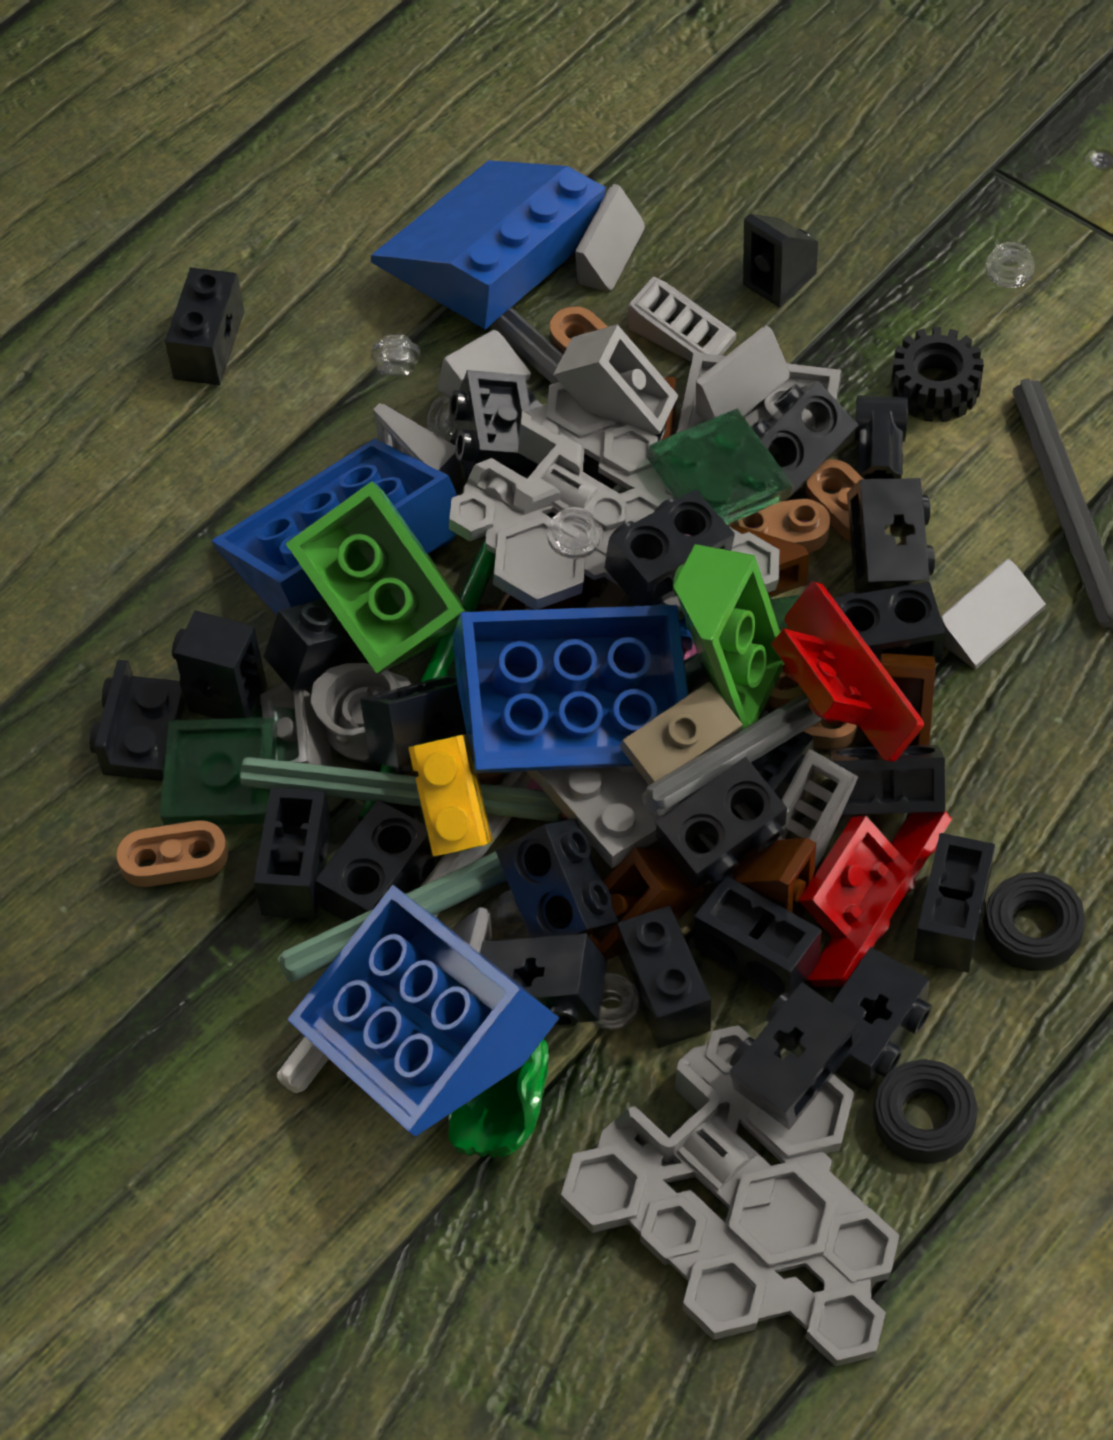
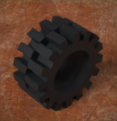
M933 327L932 335L927 336L925 330L921 329L916 331L915 340L908 335L903 339L902 347L897 346L893 358L891 391L893 397H907L909 415L916 418L919 412L922 411L925 412L924 421L933 422L934 414H940L941 421L944 422L950 421L952 411L959 418L966 414V406L970 409L975 406L977 397L980 395L984 362L983 358L980 359L981 350L978 345L971 348V338L965 335L959 341L957 340L958 331L950 329L948 336L941 335V327ZM928 368H941L950 371L955 377L946 381H933L921 376L919 372Z

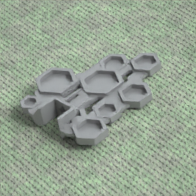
M557 382L549 385L546 405L532 409L529 412L522 411L518 453L539 464L537 468L526 479L492 458L474 465L468 482L464 486V493L451 499L449 529L468 541L486 536L485 548L496 554L493 585L534 610H538L581 594L584 574L593 580L606 577L617 584L604 568L609 537L623 523L639 521L653 513L662 502L669 498L676 497L678 499L696 489L725 521L726 509L730 508L732 500L733 465L702 447L676 455L657 444L658 437L646 430L630 424L623 425L584 410L563 385ZM584 454L599 462L598 472L628 489V491L618 493L583 472ZM553 512L589 533V540L546 514ZM731 528L735 533L731 551L755 555L767 593L776 590L779 581L780 550L750 532L741 534ZM675 595L658 604L677 605L679 620L685 618L679 600Z
M739 1025L714 1030L711 1033L709 1044L692 1048L680 1059L676 1069L675 1090L698 1112L690 1117L669 1138L636 1106L627 1108L602 1131L597 1148L573 1154L561 1193V1203L592 1233L629 1224L640 1235V1242L664 1265L670 1264L689 1282L682 1310L713 1340L756 1330L759 1321L790 1314L807 1330L806 1339L835 1367L873 1358L877 1351L886 1312L871 1299V1283L889 1279L900 1235L829 1171L832 1160L826 1154L840 1151L854 1092L837 1076L833 1075L789 1130L737 1092L733 1087L729 1072L733 1068L730 1065V1060L739 1045L751 1036ZM739 1123L782 1164L771 1166L736 1134ZM696 1177L729 1208L726 1221L724 1222L691 1190L676 1193L667 1183ZM805 1266L824 1284L823 1291L813 1293L796 1276L783 1279L778 1273Z

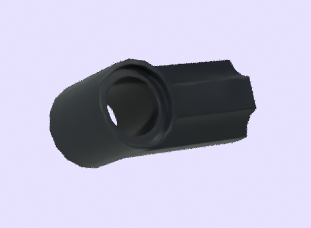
M857 395L855 422L858 426L855 428V440H859L858 474L863 479L902 478V442L906 441L907 397Z

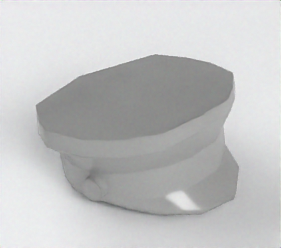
M346 663L329 668L313 683L311 705L318 719L326 726V738L332 747L350 760L368 763L370 759L360 699L408 686L411 683L407 677L388 670L376 674L371 665L367 663Z

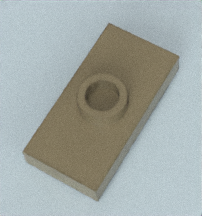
M707 682L623 739L619 747L648 785L728 739L737 733L743 724L712 684Z

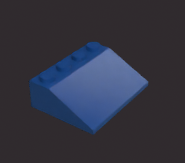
M488 160L371 255V263L486 329L575 253L605 197L606 187L568 166Z
M374 438L211 541L218 553L277 615L279 610L323 599L285 543L368 483L373 481L384 491L427 554L432 550L446 547L457 535L449 529L451 499L457 496L449 475Z
M677 605L461 612L453 634L457 688L475 773L634 766L619 747L622 740L688 696Z
M392 885L287 1020L408 1132L417 1136L524 1065L559 1020V1017L433 914Z

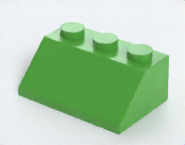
M373 481L285 543L376 674H380L434 645L455 630L461 612H468L387 495Z
M695 544L685 564L679 566L675 573L673 591L679 600L686 620V627L691 633L698 653V660L703 666L707 680L743 724L739 730L741 731L759 720L783 671L782 665L784 663L771 646L780 630L755 555Z

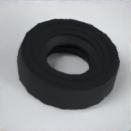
M1031 872L1017 874L1000 883L988 899L983 922L987 941L997 956L1014 967L1038 971L1052 969L1069 960L1081 945L1086 919L1082 901L1071 886L1055 876ZM1026 905L1043 906L1055 917L1056 928L1051 934L1042 938L1028 937L1017 930L1013 922V915L1019 908Z
M927 1059L904 1062L888 1072L876 1090L873 1106V1118L878 1136L888 1149L907 1161L924 1164L946 1161L962 1151L974 1134L978 1113L973 1088L964 1076L943 1062ZM919 1093L933 1094L946 1105L948 1117L942 1125L935 1129H918L911 1125L904 1117L902 1108L907 1099Z

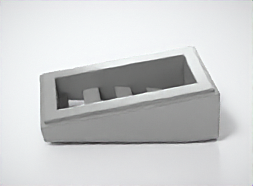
M652 277L628 306V330L691 362L694 352L723 356L736 340L735 331L674 287L656 277ZM670 317L674 318L671 324L666 322ZM688 326L692 327V331L687 336L682 334ZM705 335L712 337L704 348L698 345Z
M379 403L373 409L379 441L449 475L453 487L462 480L460 460L456 457L455 445L385 404Z
M809 749L781 800L791 813L786 816V824L782 827L784 833L778 840L785 839L790 830L802 838H808L816 842L815 869L825 853L858 776ZM815 771L838 783L834 793L811 781ZM806 791L828 803L823 812L803 801ZM797 811L817 821L813 830L794 820Z

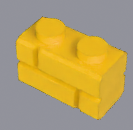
M467 734L408 747L413 771H418L419 774L415 780L433 857L491 843L493 841L478 773L474 772Z

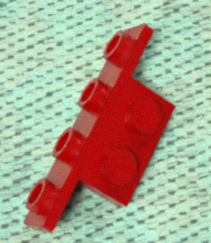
M812 581L785 615L784 621L790 630L783 628L771 643V646L784 663L782 665L783 671L789 678L800 685L809 698V708L818 717L827 722L837 720L860 726L883 760L895 762L924 727V721L824 585Z
M916 812L910 814L892 843L888 841L867 816L852 817L798 900L832 937L821 954L818 965L807 978L814 987H843L870 947H873L877 939L885 934L890 926V918L902 899L914 888L917 881L916 877L928 857L936 851L939 834L944 833L952 818L947 812Z

